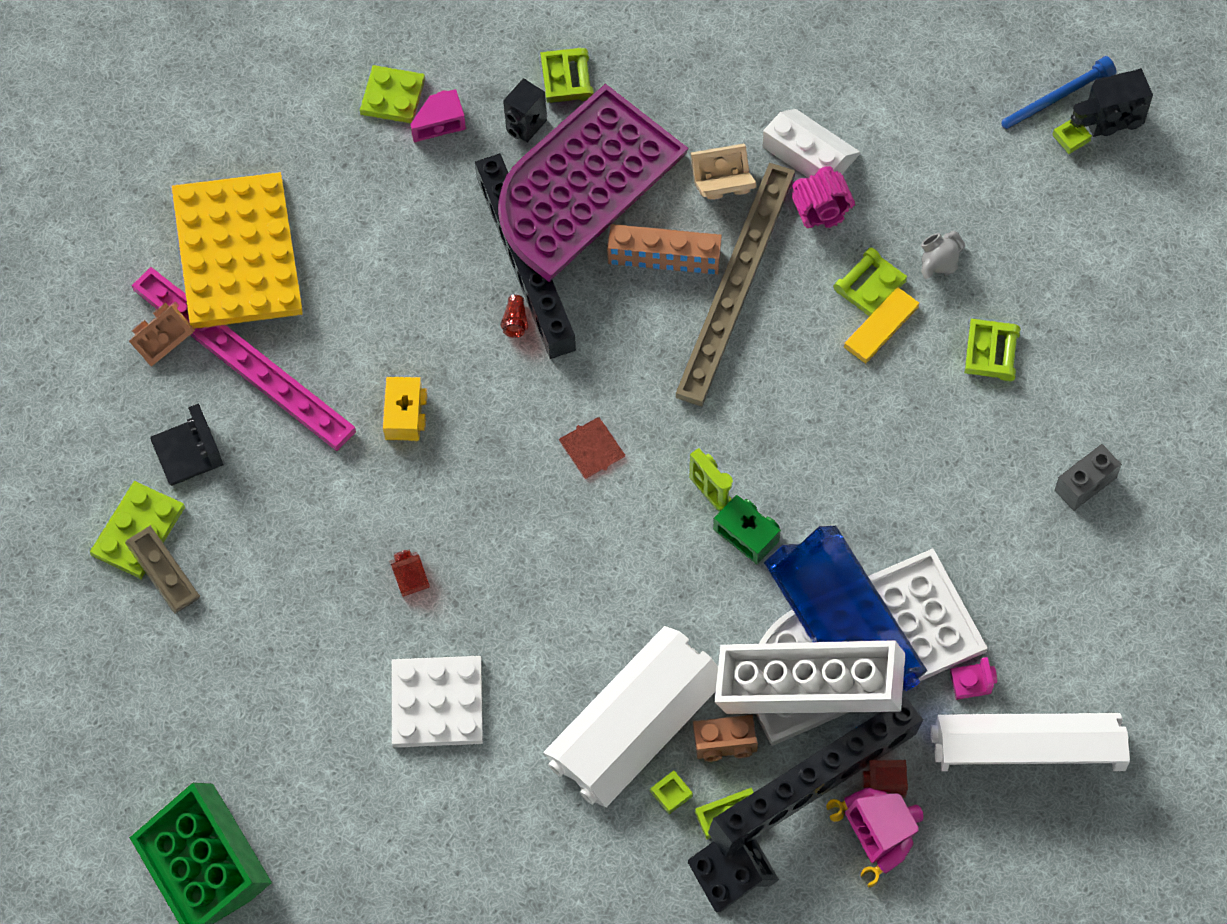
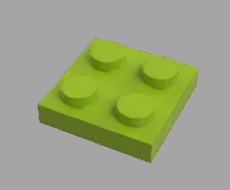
M373 65L361 103L360 115L412 123L425 83V74Z

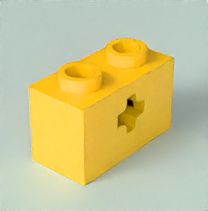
M386 377L383 417L385 440H420V431H425L426 415L421 414L422 405H427V388H422L421 377Z

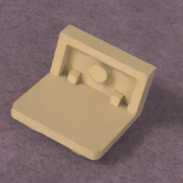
M745 144L690 153L694 183L703 197L719 199L723 197V194L734 192L735 195H743L749 193L750 189L756 188V181L749 173Z

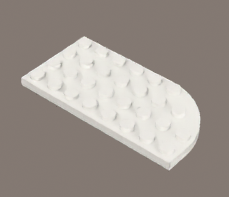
M930 549L790 610L768 629L759 643L896 641L905 652L903 689L982 655L988 649L934 549ZM849 712L757 713L756 715L771 746Z

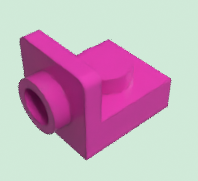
M988 657L981 658L980 664L950 669L956 700L989 695L992 693L994 684H997L995 666H990Z

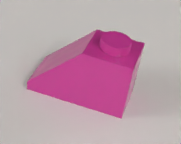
M456 89L450 91L443 90L428 97L410 124L413 142L466 129L465 117Z

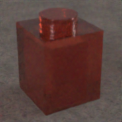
M870 760L868 771H863L862 774L863 789L872 788L884 791L887 794L898 793L902 798H906L908 791L906 760Z

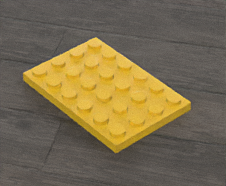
M281 172L172 185L189 323L194 329L303 315Z

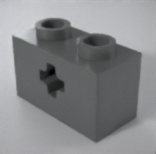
M1101 444L1058 477L1054 491L1075 511L1114 481L1122 464Z

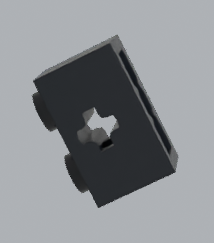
M523 78L503 100L507 132L513 138H521L528 143L547 121L545 91Z

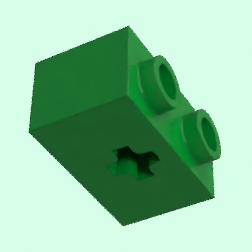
M737 494L713 518V530L756 565L780 541L781 530L777 522L771 517L767 516L765 518L758 512L757 507L750 500H743Z

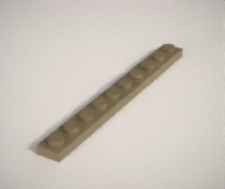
M773 163L768 164L677 388V399L703 406L795 177V170Z

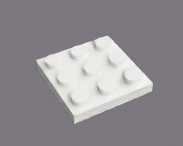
M481 656L392 659L393 748L483 744Z

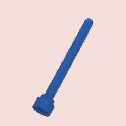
M1108 56L1102 57L1095 62L1092 70L1004 118L1001 122L1002 127L1005 129L1011 128L1096 79L1116 75L1117 71L1113 61Z

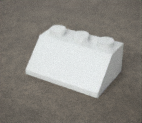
M797 109L780 112L763 130L762 147L807 178H810V175L814 176L819 169L825 166H831L834 172L838 171V173L843 174L860 155V151Z

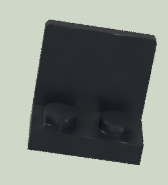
M199 403L188 407L191 418L187 419L186 423L150 437L170 486L224 465Z
M756 839L727 857L713 841L688 859L691 870L715 912H722L755 887H769L779 880Z

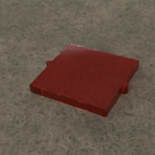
M600 417L583 426H576V430L559 439V442L584 479L602 469L606 471L608 466L625 457L624 452Z

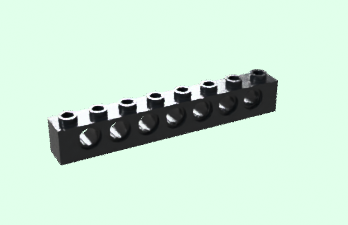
M501 153L475 161L476 178L549 359L576 351L575 334L553 280L548 282L528 266L514 252L503 234L499 221L498 204L508 170Z
M903 697L900 712L878 713L714 817L708 834L726 857L911 739L917 734L924 719L908 699Z

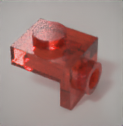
M410 549L393 555L394 559L390 560L389 564L393 570L402 597L430 588L417 552L411 553Z

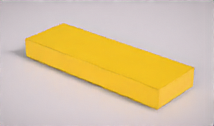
M897 287L844 343V348L866 364L919 308L920 303Z

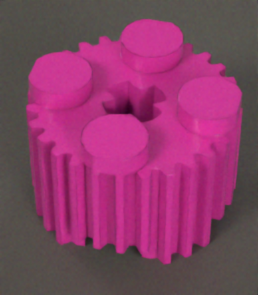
M831 166L822 167L814 176L810 175V178L798 179L792 185L794 191L792 199L807 229L813 228L815 225L819 226L820 224L825 225V228L837 226L838 223H842L845 219L843 216L845 212H848L849 208L852 209L856 205L843 175L838 173V171L834 172Z

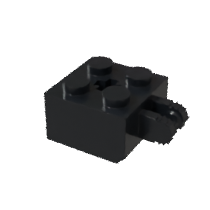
M1142 68L1095 80L1092 84L1088 100L1081 101V103L1078 102L1073 106L1070 124L1074 128L1089 126L1093 137L1100 135L1110 136L1119 130L1127 128L1134 130L1145 123L1153 98V93Z

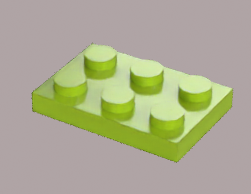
M133 481L91 548V556L142 579L146 572L125 544L126 540L151 525L164 543L184 511V503Z

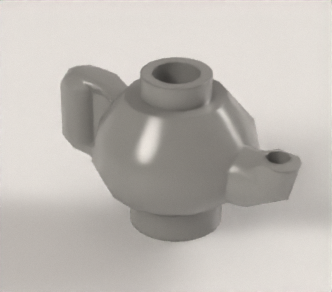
M951 231L943 237L940 233H935L922 242L921 247L924 253L922 255L921 272L924 279L930 278L934 272L938 274L943 273L944 276H947L957 270L959 253L965 247V242L958 232Z

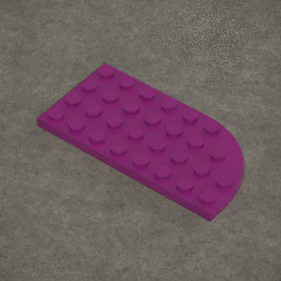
M605 83L511 168L504 180L498 204V215L503 234L514 252L528 266L550 282L687 154L689 148Z

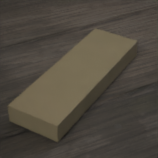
M151 525L126 540L125 544L174 614L200 598L196 589Z

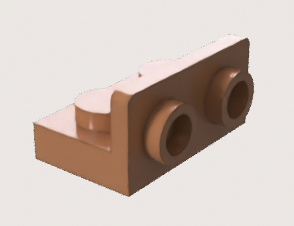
M176 301L170 306L164 303L153 313L156 318L150 323L144 320L132 330L135 335L129 342L151 367L195 331L177 309L179 305Z
M753 715L693 721L697 759L704 758L705 761L712 762L722 759V756L734 755L735 758L750 757L752 753L757 752L758 741L755 735Z

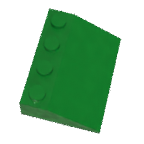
M191 783L129 837L179 924H214L252 901L272 884L256 854L212 783Z

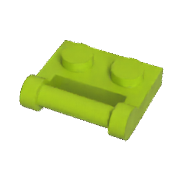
M573 48L540 52L547 103L571 100L586 101L594 94V89L590 85L587 64L589 60L588 49ZM574 61L577 63L580 87H572L569 62Z
M870 247L864 252L861 261L843 279H838L833 288L838 294L870 317L897 287H902L907 281V275L883 259L878 251ZM871 265L876 267L877 270L856 292L851 289V286Z
M971 319L964 373L996 377L1004 381L1015 380L1016 369L1014 368L1016 341L1020 337V326L1011 323ZM998 335L1005 337L1003 365L995 364Z
M698 448L690 453L689 478L718 511H721L731 501L729 490L732 488L733 479L728 473H721L717 469L718 465L710 454L705 455Z

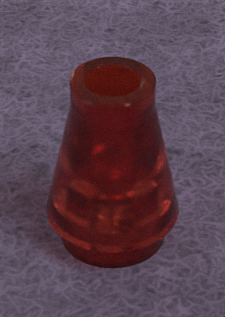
M520 295L508 297V303L500 326L503 329V333L508 337H521L528 329L524 298Z

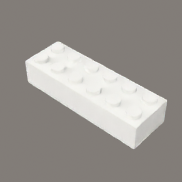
M896 641L720 645L715 703L726 714L900 712L905 652Z

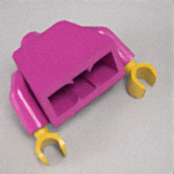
M864 788L846 796L843 802L836 799L828 801L826 808L827 810L834 807L840 809L837 813L829 816L830 820L834 822L842 820L846 814L870 862H877V866L865 867L861 872V877L868 872L875 874V879L867 884V887H873L878 883L880 874L883 872L887 874L905 860L914 845L912 838L918 832L916 823L923 821L924 815L921 807L917 804L907 807L902 796L898 793L887 794L884 791L873 788Z

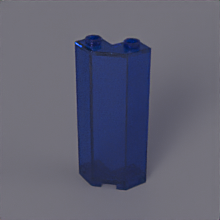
M836 525L819 526L800 544L782 545L764 562L813 643L896 641L905 652L903 690L908 691L920 683L919 678L927 672L926 667Z

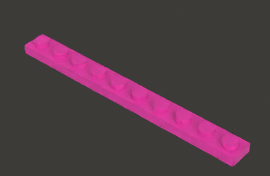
M152 267L131 285L134 292L156 309L164 303L170 306L176 301L179 305L177 309L189 322L186 294ZM226 325L196 328L190 335L334 450L338 451L356 433L355 426Z

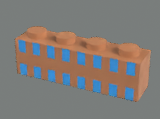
M611 224L607 247L608 264L718 275L722 235Z

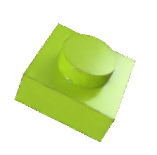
M1071 119L1055 128L1052 134L1068 154L1091 142L1092 135L1085 127L1074 128L1070 124Z
M674 770L650 788L651 794L669 815L693 797V792Z

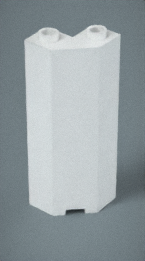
M664 626L543 752L550 761L548 764L549 768L559 777L565 775L575 780L582 789L580 791L581 796L592 805L598 803L607 807L716 692L718 665L704 651L699 654L695 649L691 648L688 644L689 639L680 631Z
M1120 713L938 715L936 724L931 725L930 728L931 743H936L935 762H941V772L948 771L949 765L1087 763H1112L1113 771H1126L1130 762L1128 732L1126 727H1121L1122 716Z

